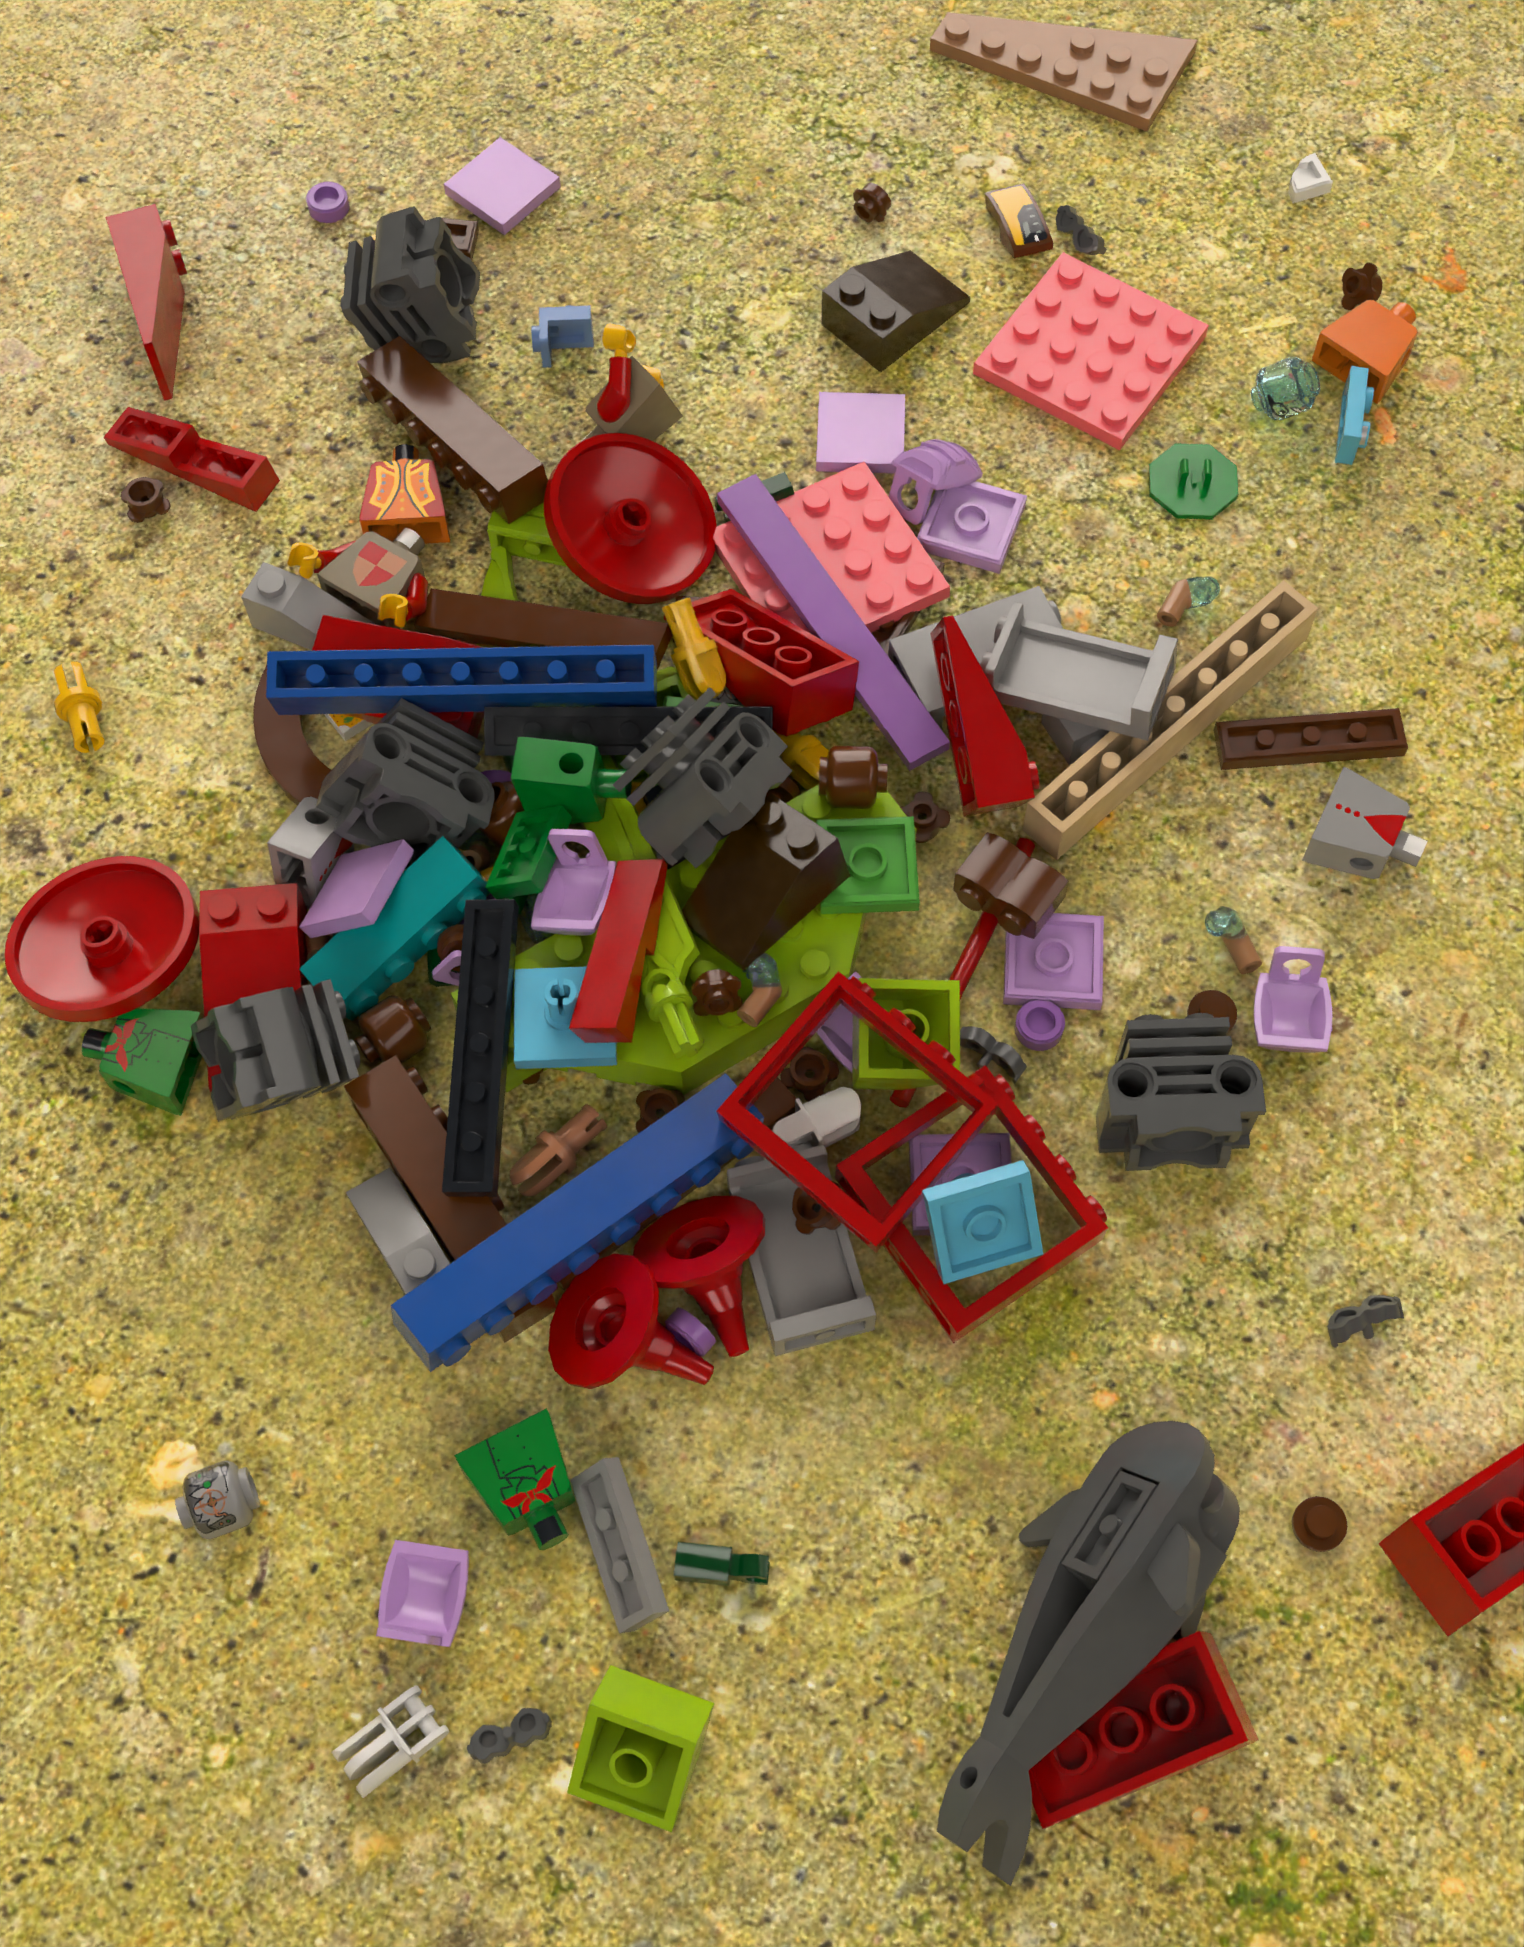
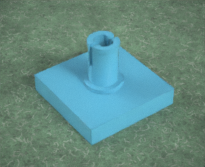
M587 966L515 969L514 1064L516 1069L617 1065V1043H585L569 1029Z
M1024 1160L977 1174L964 1173L955 1177L950 1182L922 1190L937 1270L943 1284L1043 1255L1031 1175Z

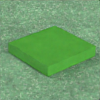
M914 816L816 820V824L838 838L850 873V877L820 903L821 914L919 911L920 900Z

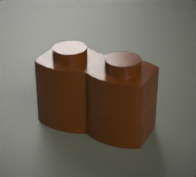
M987 832L955 873L953 890L957 893L960 902L967 908L993 914L1000 926L1008 933L1015 936L1024 935L1034 939L1065 899L1069 881L1046 863L1028 857L1009 841Z

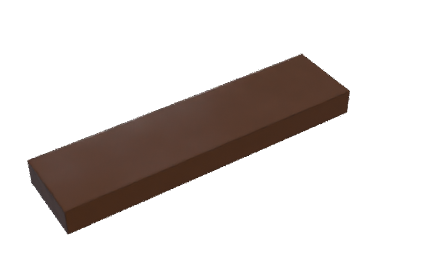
M1399 708L1216 722L1214 727L1221 770L1405 756L1408 750Z

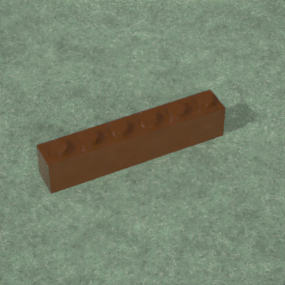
M401 336L357 361L363 377L359 384L366 398L372 404L378 402L394 425L400 423L405 427L409 437L417 446L423 444L439 467L444 468L447 466L464 490L471 489L475 492L480 503L489 513L495 511L510 524L544 502L548 479L543 463Z
M395 1055L344 1086L355 1111L452 1262L507 1225L499 1213L505 1209L499 1195L497 1197H447L442 1192L448 1117L439 1104L430 1108L422 1096L428 1092V1089L414 1066L405 1070ZM553 1294L539 1304L532 1305L529 1302L513 1313L514 1318L511 1323L498 1332L504 1343L555 1312L557 1307Z

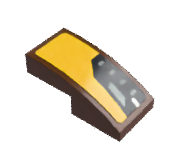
M1024 183L985 192L986 209L999 224L1000 241L1013 258L1053 249V239L1034 197Z

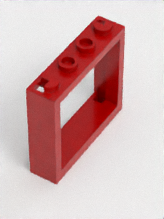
M838 971L716 1112L722 1123L877 1253L923 1199L922 1190L935 1185L996 1113L998 1102L992 1098L996 1093L984 1084V1080L974 1073L966 1077L952 1065L956 1059L945 1047L934 1040L926 1044L915 1035L913 1031L916 1026L906 1015L896 1008H892L887 1012L873 999L876 993L867 983H861L854 976L849 980ZM840 1004L972 1112L880 1222L748 1111Z
M986 1065L975 1071L974 1074L984 1080V1084L996 1093L992 1097L998 1102L995 1115L1079 1225L1080 1229L977 1301L964 1308L948 1284H943L937 1269L902 1222L883 1246L953 1343L1102 1241L1108 1230V1226L1105 1224L1107 1215L1102 1206L1093 1196L1085 1197L1074 1183L1076 1174L1071 1165L1062 1155L1054 1156L1043 1142L1046 1136L1040 1124L1032 1115L1027 1114L1024 1116L1013 1102L1015 1094L1009 1083L999 1074L994 1077ZM947 1091L838 1163L835 1170V1180L848 1196L880 1222L892 1207L865 1170L963 1104Z

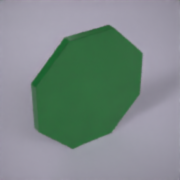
M1175 443L1149 464V496L1176 519L1212 520L1238 498L1237 466L1210 444Z

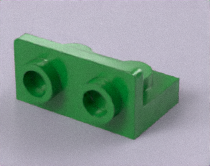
M562 805L515 814L485 888L495 899H514L519 905L518 915L521 914L528 895L542 893L557 857L548 840L549 832L551 829H568L572 816Z

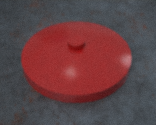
M605 433L587 438L576 444L563 456L547 482L544 495V517L548 534L556 551L578 578L608 597L633 604H655L671 600L687 591L705 572L712 560L716 547L713 536L717 523L708 493L696 474L683 460L654 441L625 433Z
M115 856L93 860L76 866L52 879L39 889L23 906L10 928L5 944L7 973L22 998L33 1009L50 1018L68 1022H93L113 1018L130 1012L155 998L184 970L198 942L199 910L183 879L174 870L160 862L136 856Z

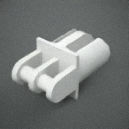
M840 1087L805 1104H802L800 1099L797 1098L795 1099V1113L779 1120L775 1124L773 1132L790 1147L799 1144H811L812 1147L825 1145L826 1148L859 1130L861 1116L859 1095L851 1088Z
M418 1685L405 1691L383 1709L381 1707L378 1708L379 1716L331 1752L338 1762L344 1761L358 1752L344 1767V1772L348 1778L355 1780L371 1771L399 1749L397 1753L359 1782L356 1790L362 1798L411 1760H414L416 1763L419 1762V1758L444 1739L449 1733L446 1725L439 1727L432 1717L436 1712L433 1706L429 1705L426 1707L419 1698L422 1691ZM406 1708L411 1718L397 1728L391 1718ZM417 1728H420L425 1738L411 1748L405 1738Z

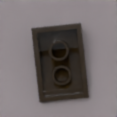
M910 250L853 266L822 290L821 325L881 373L970 303V296Z
M770 794L765 798L764 805L741 829L732 831L681 911L690 931L745 971L850 877V873L837 837L773 794Z

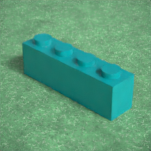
M442 836L402 873L373 925L338 932L299 970L313 986L321 981L331 979L334 991H338L344 1000L346 1018L353 1021L357 1016H360L363 1012L376 1005L379 996L393 983L405 979L413 971L414 963L428 950L437 948V940L440 934L445 929L458 924L464 918L466 900H486V897L490 894L485 888L487 880L458 848Z

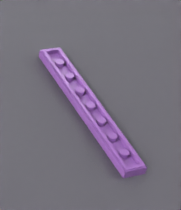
M754 474L718 492V504L810 633L859 661L855 696L907 769L910 771L949 750L950 741L758 476Z

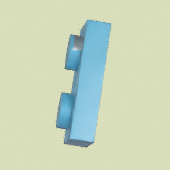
M1351 366L1342 393L1335 463L1352 465L1357 449L1366 448L1370 432V422L1363 421L1364 413L1369 414L1374 395V387H1367L1369 368Z

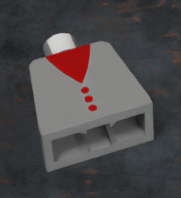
M1343 767L1302 861L1370 879H1377L1380 877L1389 856L1416 867L1425 849L1427 840L1401 830L1410 810L1407 802L1351 769Z
M313 797L304 798L267 842L275 885L297 883L307 909L311 908L340 856L354 852L353 842L333 833L337 818L316 808L318 799Z

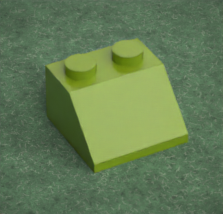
M858 979L861 983H867L875 991L876 996L873 1000L887 1012L892 1008H896L906 1015L916 1026L913 1033L926 1044L934 1040L945 1047L956 1059L952 1065L960 1071V981ZM853 1014L852 1089L905 1090L938 1085Z
M610 1665L589 1704L567 1793L672 1832L704 1743L714 1703Z

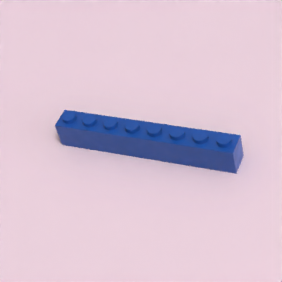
M654 645L267 651L266 698L278 715L388 713L401 698L427 712H482L484 707L657 706V661Z
M725 1073L391 1304L393 1325L427 1369L432 1372L441 1364H444L446 1367L455 1364L471 1349L470 1344L485 1333L492 1336L502 1331L513 1320V1313L529 1302L532 1305H536L544 1301L555 1291L558 1281L571 1272L574 1275L583 1273L597 1261L598 1253L614 1242L616 1245H621L627 1242L638 1232L641 1222L654 1213L657 1216L666 1214L677 1205L682 1193L694 1185L698 1188L707 1185L721 1171L720 1166L734 1156L740 1160L754 1151L751 1146L719 1120L716 1112L737 1088V1085ZM752 1105L748 1111L763 1123L764 1116Z

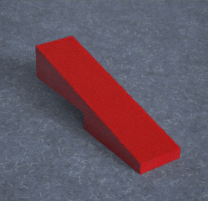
M131 407L126 408L103 437L108 445L255 512L258 511L280 481L266 456L200 438L193 425Z
M664 859L623 860L617 862L569 1029L585 1043L632 1042L645 956H652L655 953L668 866Z

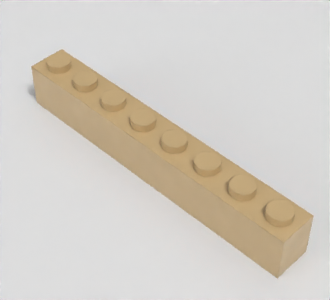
M1283 580L1172 677L1148 741L1109 731L1040 791L1034 799L1027 803L1022 830L1055 860L1059 859L1308 638L1318 607Z

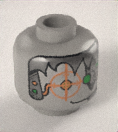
M228 1460L186 1475L182 1488L184 1496L175 1499L177 1513L184 1529L194 1526L196 1532L207 1540L248 1526L253 1519V1510L260 1507L258 1493L248 1468L239 1469L234 1462Z

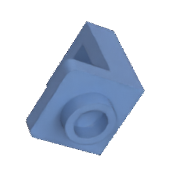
M590 305L539 308V326H532L531 334L533 352H541L543 368L552 367V349L594 347Z

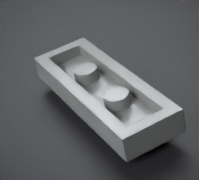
M619 1457L603 1458L572 1478L570 1482L618 1632L621 1634L638 1630L669 1612V1608Z

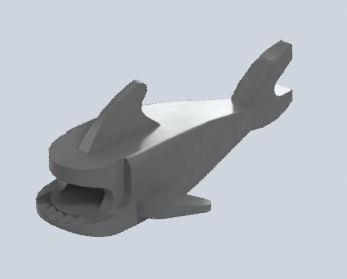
M1177 1421L1153 1422L1123 1434L1103 1453L1080 1489L1074 1490L1062 1497L1019 1533V1541L1026 1547H1048L1039 1563L1023 1604L980 1737L964 1754L948 1782L939 1810L937 1832L965 1852H968L985 1832L982 1866L1009 1886H1011L1025 1854L1031 1828L1032 1790L1028 1770L1118 1694L1150 1663L1172 1638L1177 1641L1197 1631L1204 1608L1206 1592L1227 1558L1225 1553L1235 1536L1239 1524L1240 1507L1237 1496L1217 1475L1213 1474L1215 1455L1210 1447V1441L1200 1430L1188 1423Z

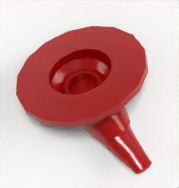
M711 1196L688 1202L664 1214L641 1235L634 1246L633 1256L641 1260L653 1271L658 1288H681L688 1295L693 1296L703 1313L708 1315L729 1357H736L749 1351L742 1306L741 1274L743 1272V1262L755 1253L765 1236L764 1214L753 1201L739 1196Z
M614 1253L598 1259L589 1269L577 1275L560 1298L550 1324L548 1351L553 1369L566 1383L572 1386L593 1389L613 1382L631 1367L650 1371L658 1370L706 1385L714 1372V1366L678 1341L674 1334L658 1321L659 1289L653 1271L633 1255Z

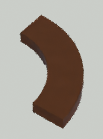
M266 665L260 678L254 701L253 724L255 738L269 774L285 792L286 796L298 806L306 797L318 799L322 782L331 769L323 764L308 746L303 735L302 715H278L267 700Z

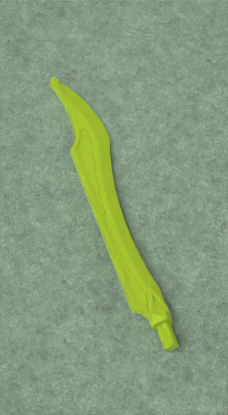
M496 546L490 554L492 559L484 579L481 596L518 601L513 577L512 556L505 546ZM477 643V646L484 648L499 647ZM601 755L605 769H618L613 755ZM607 798L604 818L599 822L583 823L586 830L595 833L608 861H616L617 863L623 860L658 859L654 848L645 840L639 830V814L635 805L633 806L627 799ZM666 877L655 953L652 956H645L639 994L650 1019L661 1023L675 1057L679 1058L686 1054L690 1058L698 1053L696 1049L703 1044L689 1014L693 1001L685 986V980L690 966L699 956L700 951Z

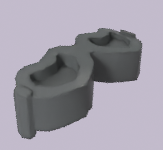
M1065 205L1058 208L1056 216L1057 230L1073 235V244L1077 251L1088 255L1106 253L1107 248L1104 247V239L1096 235L1093 228L1084 225L1083 217L1077 215L1074 207Z
M963 1026L961 1028L960 1046L972 1049L983 1055L976 1064L978 1068L984 1065L988 1066L990 1061L993 1060L1013 1078L1014 1084L1018 1081L1027 1066L1012 1046L996 1041L990 1033L982 1028Z
M1371 1295L1364 1299L1359 1307L1350 1306L1336 1310L1330 1317L1327 1325L1332 1347L1336 1348L1338 1343L1347 1341L1352 1334L1363 1331L1365 1339L1373 1338L1372 1323H1381L1387 1319H1403L1404 1314L1400 1298L1396 1296Z
M522 1708L512 1720L510 1727L506 1726L502 1729L495 1725H482L471 1737L467 1751L473 1760L477 1759L480 1763L484 1764L489 1763L494 1757L508 1755L513 1746L528 1747L534 1740L547 1738L549 1729L552 1727V1721L548 1714L543 1713L540 1709Z

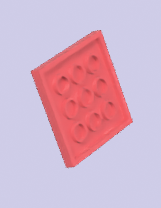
M1062 252L974 362L973 374L1102 442L1121 450L1205 339L1209 325Z
M861 462L794 492V495L776 501L871 633L879 630V626L892 620L896 622L905 614L912 611L918 612L950 597V585L865 462ZM728 521L717 526L713 536L716 544L715 551L742 594L810 633L733 523Z

